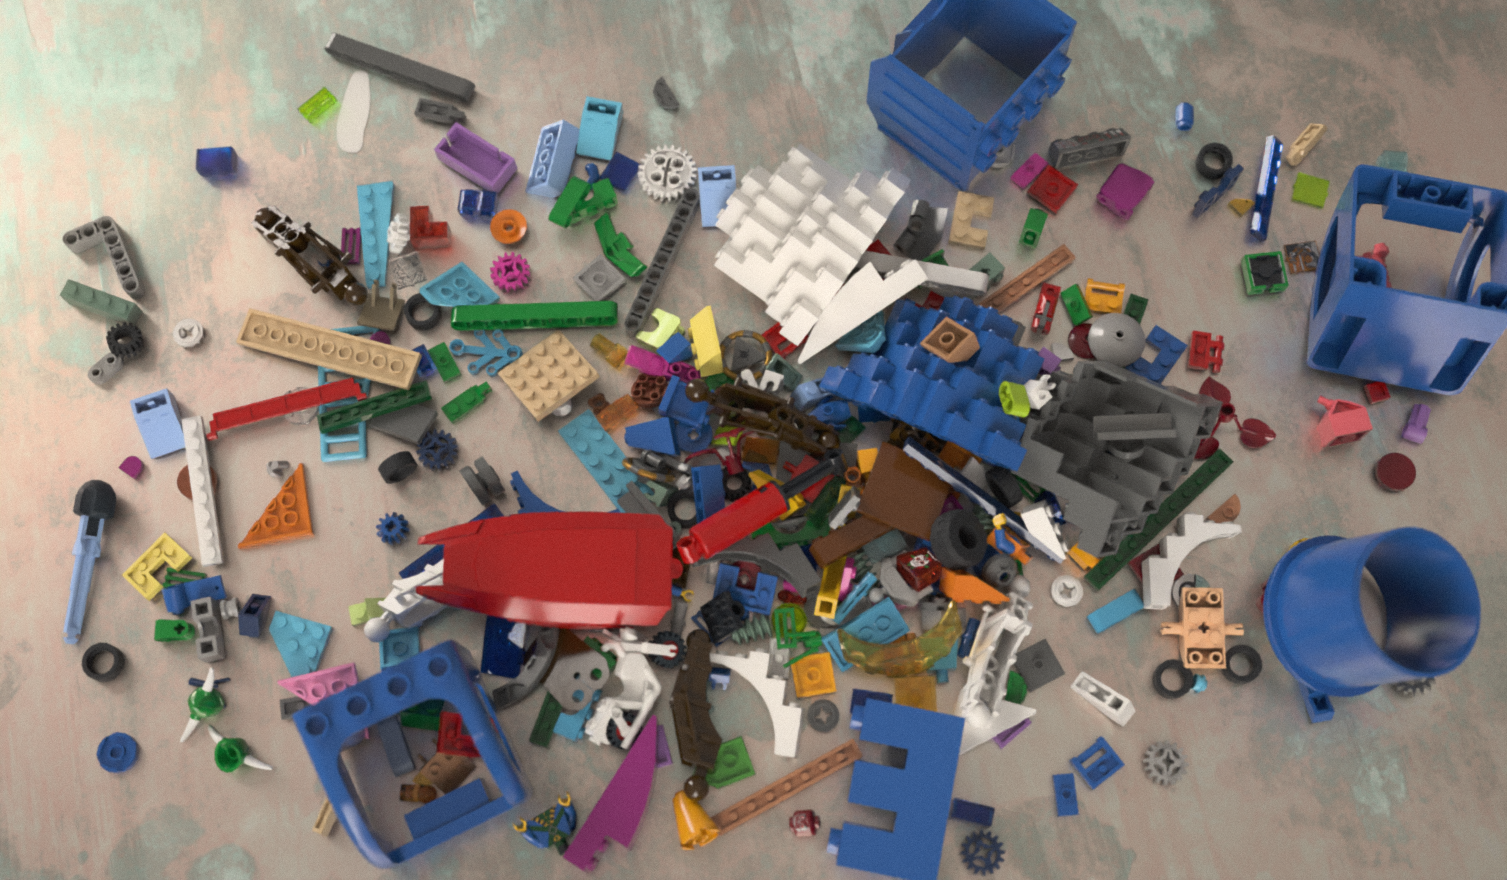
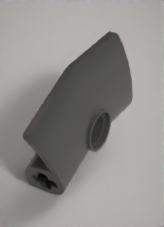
M914 200L908 226L894 243V248L912 260L921 261L928 257L942 238L948 208L929 207V203L925 200ZM918 226L920 230H913L911 227Z

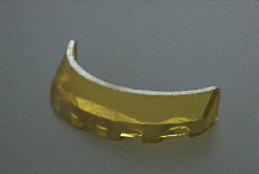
M953 600L950 602L945 615L933 628L905 642L876 644L857 639L841 628L837 629L843 657L849 664L852 663L864 669L865 673L872 675L877 673L885 674L887 677H904L909 674L923 672L933 667L934 663L942 657H946L951 652V648L958 637L961 636L963 629L956 602Z

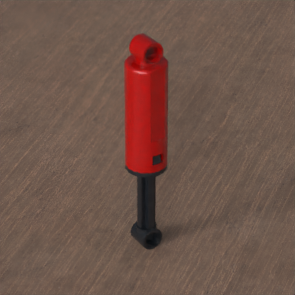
M835 448L827 451L822 462L787 483L779 486L778 483L771 480L690 528L689 536L681 538L676 543L682 561L685 564H692L697 562L701 556L705 559L713 557L789 511L790 504L788 499L830 474L841 475L848 470V465L843 450Z

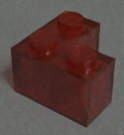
M428 205L410 207V241L415 250L451 247V229L447 221L433 222V215Z

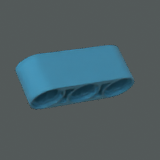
M1133 589L1089 614L1087 619L1096 633L1099 634L1144 608V602L1136 589Z

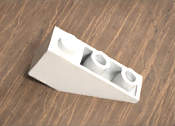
M1046 500L1024 507L1021 516L1028 531L1063 560L1067 559L1068 552L1070 551L1067 540L1062 538V529L1060 524L1056 523L1053 518L1054 511L1051 505L1048 506Z

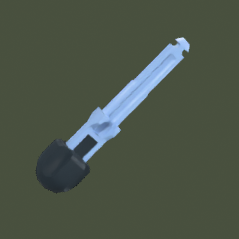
M102 480L85 482L75 496L73 512L75 515L80 516L77 539L72 551V555H75V562L63 632H66L68 635L63 637L66 644H75L79 640L75 638V635L81 634L95 558H99L101 553L100 542L104 520H110L114 517L116 493L110 484Z

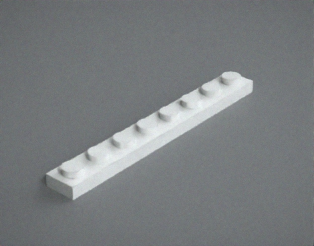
M199 415L182 419L201 561L202 566L208 567L224 563L204 422L203 417Z

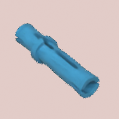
M868 571L861 581L853 586L854 589L836 609L834 619H832L835 623L840 625L858 601L867 595L866 592L878 580L872 573Z

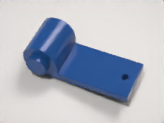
M221 575L161 589L167 612H172V615L185 612L184 609L191 606V601L206 597H212L214 600L227 598Z

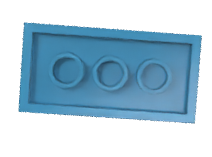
M887 597L821 639L843 672L906 634L910 629L891 598Z

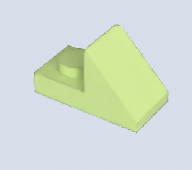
M365 598L363 603L348 606L352 626L366 624L372 618H380L384 611L377 603L379 601L383 602L386 598Z

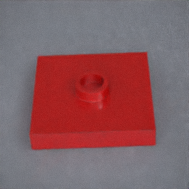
M1048 164L1027 190V194L1057 214L1079 184Z

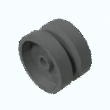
M481 456L474 461V466L478 471L477 474L468 465L459 471L483 506L491 501V497L486 490L487 488L495 496L505 492V489L500 483V478L495 470Z

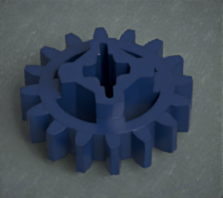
M434 429L433 434L427 432V437L423 438V442L420 445L417 444L418 448H420V450L416 451L417 455L420 456L418 458L419 461L423 462L425 468L430 465L431 471H434L435 467L442 471V466L448 469V463L454 464L453 457H458L457 452H455L459 450L458 445H455L457 443L456 439L452 438L451 433L445 435L444 430L438 433ZM441 439L447 441L449 444L442 443ZM427 456L429 458L433 457L435 461L429 460Z
M983 829L979 831V835L973 831L971 832L972 838L969 836L965 837L967 844L961 843V847L965 848L964 851L960 852V855H965V859L961 862H967L969 865L966 869L973 868V874L975 875L978 871H981V875L985 876L987 870L990 874H993V867L998 870L1000 869L998 862H1004V859L1000 857V855L1005 854L1004 850H1000L1003 842L997 843L999 836L992 838L991 831H988L986 835ZM981 839H986L990 841L992 844L987 845L983 843ZM973 842L974 850L973 853L969 854V848ZM979 847L982 850L991 849L985 854V858L983 856L974 857L980 851ZM996 851V857L992 863L991 855L992 852ZM977 860L981 862L984 867L977 866L972 861Z

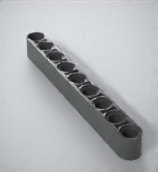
M332 33L324 48L331 56L464 103L469 102L476 87L473 82L337 33Z
M688 188L684 191L625 319L626 333L632 338H635L639 331H643L700 206L699 192L694 188ZM689 198H695L694 201H688ZM683 213L689 214L686 217L680 216ZM675 229H680V230H681V231L678 232V233L673 232V230H675ZM667 245H674L673 248H666ZM661 260L667 261L665 264H659ZM654 276L660 277L658 280L651 279ZM646 292L653 293L651 296H644ZM644 308L645 311L639 313L637 312V309ZM632 324L638 325V327L635 329L629 328V326Z

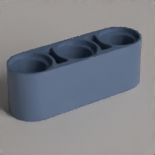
M397 715L378 722L377 728L395 777L415 770V763Z

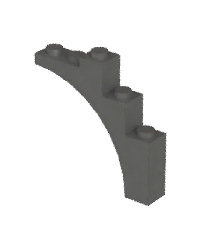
M769 533L757 535L752 540L747 535L713 557L705 559L701 556L697 562L692 563L694 568L723 560L755 563L782 576L796 589L802 598L818 591L821 585L819 576L798 543L792 546L787 545L780 551Z

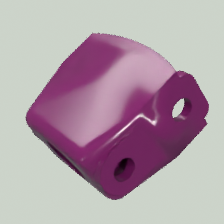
M1120 163L1104 182L1096 198L1115 215L1123 220H1129L1133 214L1132 209L1140 203L1147 191L1152 189L1155 182L1152 177L1141 170L1130 167L1125 163Z

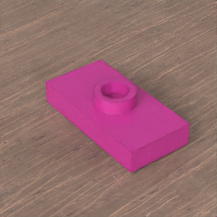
M1035 152L1011 175L1010 179L1025 190L1049 163Z

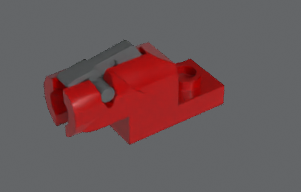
M1043 282L1031 325L1033 333L1036 334L1037 328L1043 329L1041 335L1049 334L1061 287Z

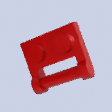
M778 322L761 335L769 342L774 355L778 353L783 359H786L787 355L802 344H806L809 336L807 334L798 346L791 343L780 351L778 347L788 339L779 333L782 326Z

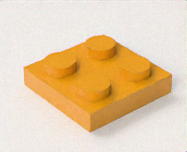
M830 652L808 655L791 665L797 699L836 692Z

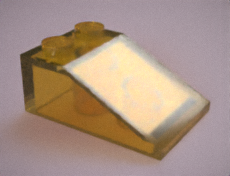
M934 675L893 677L895 704L937 712Z

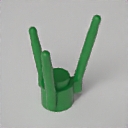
M819 631L787 633L788 637H799L797 642H803L804 647L809 648V650L785 663L783 668L796 663L811 653L819 651L818 647L822 646Z

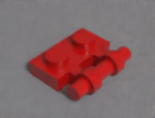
M1193 330L1190 338L1187 368L1207 371L1208 365L1211 364L1213 366L1212 372L1220 373V368L1223 366L1222 351L1225 347V343H1223L1224 337L1217 335L1216 341L1211 340L1212 333ZM1210 348L1213 349V350H1215V351H1214V357H1213V356H1209V355H1210Z

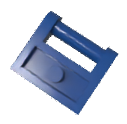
M1102 736L1097 738L1096 742L1078 757H1073L1069 760L1073 768L1078 771L1092 790L1125 765ZM1102 748L1105 754L1085 769L1082 763Z

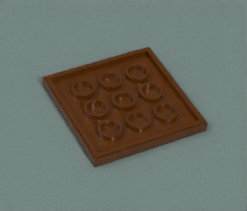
M882 442L860 498L861 504L855 512L929 542L932 524L941 513L951 484L940 480L936 473L925 469L915 458L907 456L903 449Z

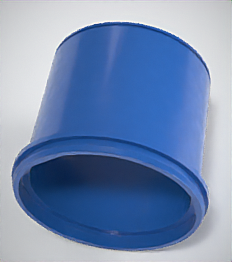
M1401 527L1348 539L1339 536H1318L1298 543L1281 557L1270 574L1264 593L1263 616L1268 640L1275 655L1283 667L1296 680L1306 687L1328 696L1353 697L1368 693L1381 684L1437 677L1457 668L1468 657L1475 645L1480 628L1481 605L1474 576L1464 558L1453 545L1432 531L1418 527ZM1364 567L1376 581L1386 606L1387 643L1384 652L1373 640L1362 614L1360 581Z

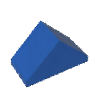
M679 332L673 335L656 351L668 363L688 360L693 357L691 343Z

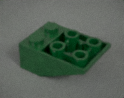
M429 699L400 711L402 726L439 731L440 713L448 711L449 701Z

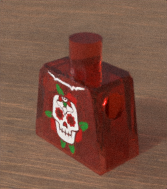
M920 548L896 556L897 571L917 593L941 578L943 564L927 548Z

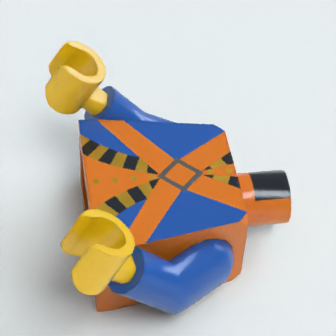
M1014 511V513L1022 518L1020 512ZM1004 513L996 515L993 518L995 529L987 537V543L1000 554H1008L1014 560L1018 559L1024 565L1028 564L1033 558L1026 551L1030 544L1024 538L1017 536L1015 531L1009 526L1005 527L1003 525L1007 523Z

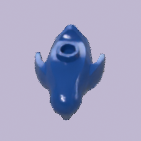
M830 395L822 399L808 415L816 416L818 420L827 425L831 424L834 426V430L839 431L847 427L846 424L840 423L850 418L849 405L845 400L828 402L833 398Z

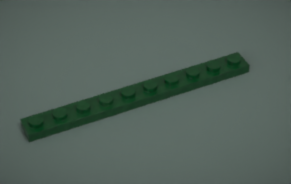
M1219 448L1173 494L1160 504L1157 513L1150 514L1147 517L1142 533L1127 535L1120 542L1117 554L1105 556L1084 576V579L1098 592L1234 461Z

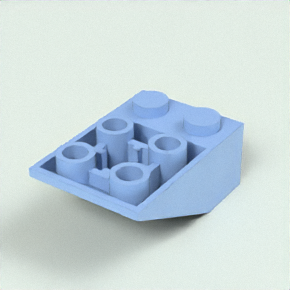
M735 165L698 168L702 227L716 226L715 224L719 220L716 216L722 208L726 210L728 207L726 202L736 189Z
M167 388L130 401L135 421L151 459L185 448L182 420L176 399Z

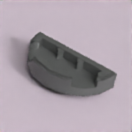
M662 76L656 81L653 96L659 106L666 109L679 108L678 101Z

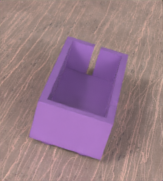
M457 122L446 134L448 141L444 137L434 149L438 160L495 196L518 169L513 157L503 151L499 152L497 147Z

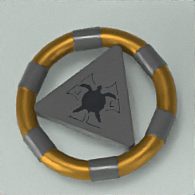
M740 330L726 336L720 344L723 373L732 380H735L736 377L741 378V374L734 372L765 360L760 369L753 373L755 380L764 376L765 368L772 359V349L769 342L762 335L750 330ZM740 337L757 340L762 345L765 356ZM735 340L730 370L724 359V353L729 344Z
M627 457L622 460V465L630 472L639 475L638 481L647 485L648 480L659 482H674L676 480V474L667 467L658 470L650 464H644L641 458Z

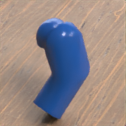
M588 163L585 166V171L589 175V179L586 182L594 184L600 179L599 170L594 163Z

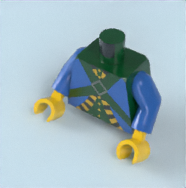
M566 791V799H562L560 794H558V804L531 820L525 822L523 817H519L522 821L519 826L512 822L515 830L520 831L528 843L539 849L546 848L550 850L556 847L559 855L563 856L569 848L566 840L573 836V831L576 828L577 813L571 802L569 791Z

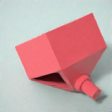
M1322 395L1318 398L1317 402L1325 406L1327 410L1317 425L1323 448L1360 441L1373 429L1366 407L1341 399L1329 400Z

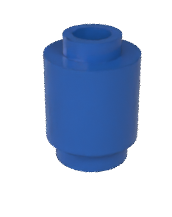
M1183 102L1175 108V125L1178 130L1188 131L1194 125V106L1190 103Z

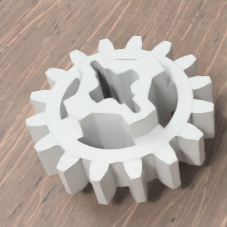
M397 213L394 221H391L390 226H388L387 242L390 244L389 249L392 253L401 254L403 246H406L409 241L410 225L407 223L408 217L405 214Z

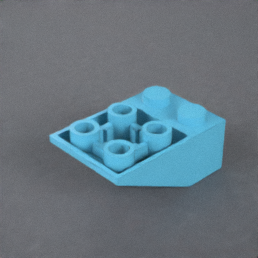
M586 97L576 155L612 161L624 114L621 102Z

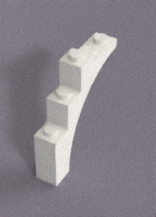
M1185 512L1177 518L1178 534H1166L1164 538L1159 540L1160 555H1151L1142 562L1144 609L1163 610L1170 606L1174 576L1187 554L1205 541L1237 536L1242 533L1241 525H1235L1230 521L1222 522L1221 524L1215 523L1213 520L1203 521V515H1197L1196 512Z
M756 648V652L750 651L749 659H747L746 654L736 653L735 657L727 656L728 652L716 650V654L710 653L711 662L723 664L739 672L762 695L774 724L775 754L794 758L798 757L805 709L800 708V704L788 702V706H785L789 682L783 681L784 677L772 675V679H769L773 655L768 654L767 649Z

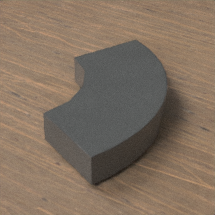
M656 454L666 459L664 467L672 471L677 470L683 473V475L685 474L687 477L691 476L692 478L691 468L693 466L677 461L666 454Z

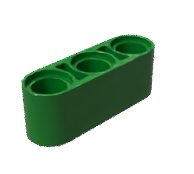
M573 176L552 208L548 220L560 227L568 228L588 196L591 184Z

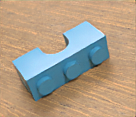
M597 689L592 695L591 702L575 715H566L561 712L553 732L576 743L579 739L582 740L586 731L584 726L587 720L593 717L595 710L592 708L595 702H599L603 691ZM576 690L572 697L582 701L584 693L582 690Z

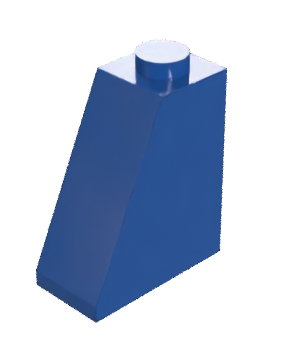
M664 417L625 427L624 439L628 446L639 450L651 449L654 453L674 457L681 456L674 419Z

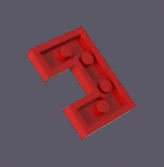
M441 712L436 753L483 759L472 736L461 734L462 715L460 713ZM490 718L491 721H492V724H493V726H494V728H495V730H496V732H497V734H498L499 732H498V730H497V728H496V726H495V724H494V721H493L492 718Z

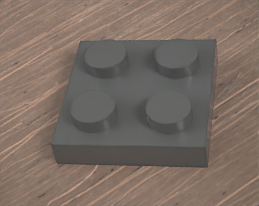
M853 485L828 514L829 526L833 529H836L838 526L842 527L847 521V515L851 510L854 512L860 506V490Z

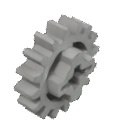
M1166 740L1164 745L1161 741H1158L1156 746L1153 744L1149 746L1151 751L1145 752L1148 758L1143 760L1144 763L1148 764L1144 770H1150L1151 772L1148 777H1156L1155 783L1162 780L1164 786L1168 784V781L1171 785L1176 784L1175 778L1181 781L1183 778L1180 774H1187L1184 767L1189 766V763L1184 762L1188 755H1182L1181 753L1184 748L1177 749V743L1175 742L1170 745L1169 740ZM1162 750L1160 757H1154L1157 751ZM1166 759V762H1169L1170 765L1166 767L1162 760ZM1178 768L1177 772L1170 776L1172 769Z

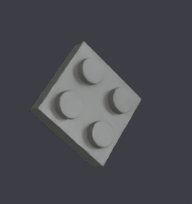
M601 254L573 277V280L593 301H604L626 282L625 278Z

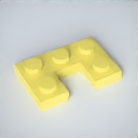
M164 532L122 576L150 601L164 587L152 574L165 561L179 572L192 557Z

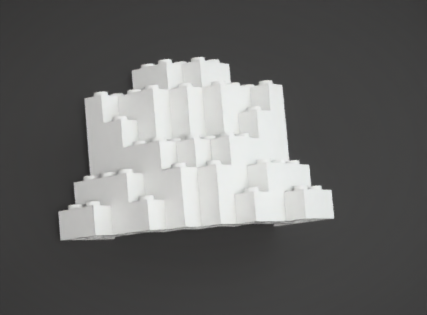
M799 144L797 148L793 147L787 155L789 157L787 163L783 161L773 175L759 165L755 169L750 168L740 182L743 186L740 190L738 188L735 189L726 202L728 205L726 210L722 208L716 216L719 220L715 225L730 235V237L715 256L718 260L714 266L765 301L766 305H768L765 313L781 323L782 329L779 333L798 346L843 285L849 273L888 219L895 204L906 191L911 180L894 167L890 172L886 170L880 179L864 168L861 173L857 172L853 179L850 180L802 144Z

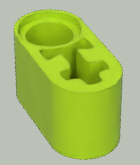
M1003 381L999 387V397L1004 413L1023 418L1026 417L1030 411V402L1024 385Z

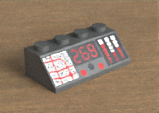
M1110 128L1104 132H1091L1084 136L1076 135L1065 140L1057 139L1051 142L1048 152L1053 168L1057 170L1124 156L1131 136L1122 128Z

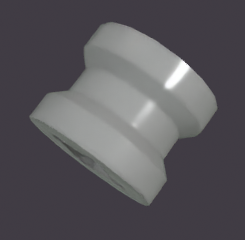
M237 597L232 598L230 601H220V611L224 620L229 619L231 616L238 617L242 608Z

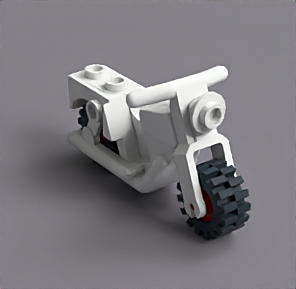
M625 627V629H619L621 641L608 640L601 646L603 652H607L612 648L615 649L619 656L614 674L621 679L623 692L619 697L604 696L603 700L598 703L597 711L586 725L585 733L591 736L589 740L598 745L601 742L607 745L611 744L619 749L629 750L630 747H633L641 734L640 729H643L642 725L662 689L661 682L642 653H648V656L652 658L651 661L663 668H674V666L680 665L678 662H683L684 658L682 656H686L684 649H687V647L683 644L685 641L680 638L679 634L663 631L657 632L658 635H653V641H634L638 639L635 636L636 631ZM620 708L631 709V710H630V712H627V711L625 712V711H622Z

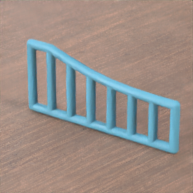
M367 326L331 329L350 335L370 332L374 334L380 331L378 328ZM318 366V386L333 383L326 382V372H333L335 370ZM365 378L354 379L355 383H359L362 386L361 392H366L368 396L371 380ZM357 397L320 405L319 414L327 412L329 407L347 406L358 402ZM366 421L358 423V433L328 436V433L321 434L320 432L321 460L323 462L365 458L367 456ZM359 441V451L329 454L328 452L329 443Z

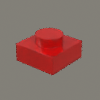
M1374 382L1364 386L1370 404L1386 401L1391 398L1387 386L1383 382Z

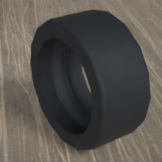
M1213 142L1206 144L1196 157L1195 165L1197 171L1207 179L1215 180L1222 178L1224 173L1232 166V152L1221 143ZM1207 153L1218 154L1223 158L1225 165L1221 169L1210 168L1204 162V156Z
M420 293L411 296L404 306V314L409 324L418 330L434 328L441 319L442 310L440 306L432 305L434 308L433 315L427 320L417 321L412 315L414 307L420 303L430 302Z
M402 451L384 460L379 465L378 471L387 484H393L409 477L417 469L418 464L410 451Z
M680 490L669 499L667 504L668 516L671 522L676 521L680 523L682 528H692L697 525L696 515L689 520H683L676 516L674 508L676 503L683 498H688L695 502L694 491Z
M97 643L86 650L81 664L83 671L88 677L99 682H108L120 675L124 667V657L122 652L115 646L108 643ZM101 651H109L114 656L111 669L104 674L96 673L92 667L95 656Z
M1240 644L1233 646L1225 652L1226 669H1222V672L1229 681L1235 684H1246L1259 676L1262 670V660L1260 654L1254 648ZM1244 653L1249 656L1253 663V669L1250 674L1239 676L1232 671L1230 659L1234 654Z
M1171 659L1157 666L1153 672L1152 681L1158 694L1164 698L1177 699L1189 692L1193 686L1194 678L1191 669L1184 668V662ZM1167 668H1177L1182 672L1185 681L1181 689L1171 691L1164 687L1161 675Z

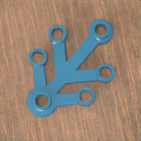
M500 329L494 330L492 336L496 342H500L504 349H497L487 337L485 330H474L476 339L481 340L485 347L464 345L460 339L451 341L449 345L452 354L460 356L463 353L484 355L477 361L468 364L467 369L472 375L478 374L480 368L493 358L502 357L495 364H490L486 367L488 376L495 377L499 369L508 363L514 362L523 355L522 349L519 346L511 345ZM479 331L483 332L481 336L477 335ZM500 333L501 337L496 338L495 335ZM456 347H461L460 351H455ZM517 353V356L511 357V354ZM476 366L477 368L475 371H471V367ZM494 368L495 372L489 373V370Z

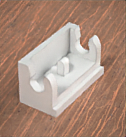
M765 370L759 389L779 396L780 392H783L784 375Z

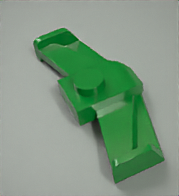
M605 212L594 223L604 255L630 277L639 276L648 266L629 252L634 247L625 233L620 232L617 235L610 213Z

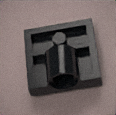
M730 591L722 592L700 607L714 644L720 643L744 628L740 619L745 614L744 606L739 601H733Z

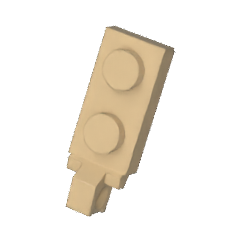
M1310 123L1290 146L1291 151L1286 157L1289 165L1297 166L1301 162L1302 157H1305L1328 130L1326 125Z

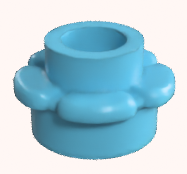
M1194 674L1191 689L1195 693H1200L1206 689L1208 681L1204 674Z

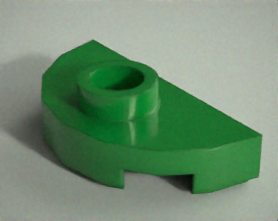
M1010 670L1004 701L1021 705L1027 696V685L1019 673Z

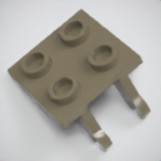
M374 279L372 294H368V298L357 321L358 325L389 331L395 330L405 304V300L397 298V283H392L390 298L379 295V280Z

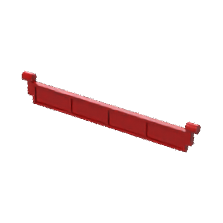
M353 377L213 413L214 420L209 421L211 433H207L206 437L208 441L218 439L217 432L354 396L357 397L359 402L368 399L366 392H361L360 384L355 383Z

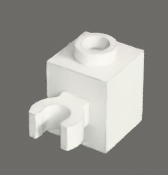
M1045 374L1041 376L1039 381L1029 380L1024 384L1030 408L1040 409L1052 398L1048 390H1052L1056 384L1050 382L1047 385V380L1051 377L1050 375Z

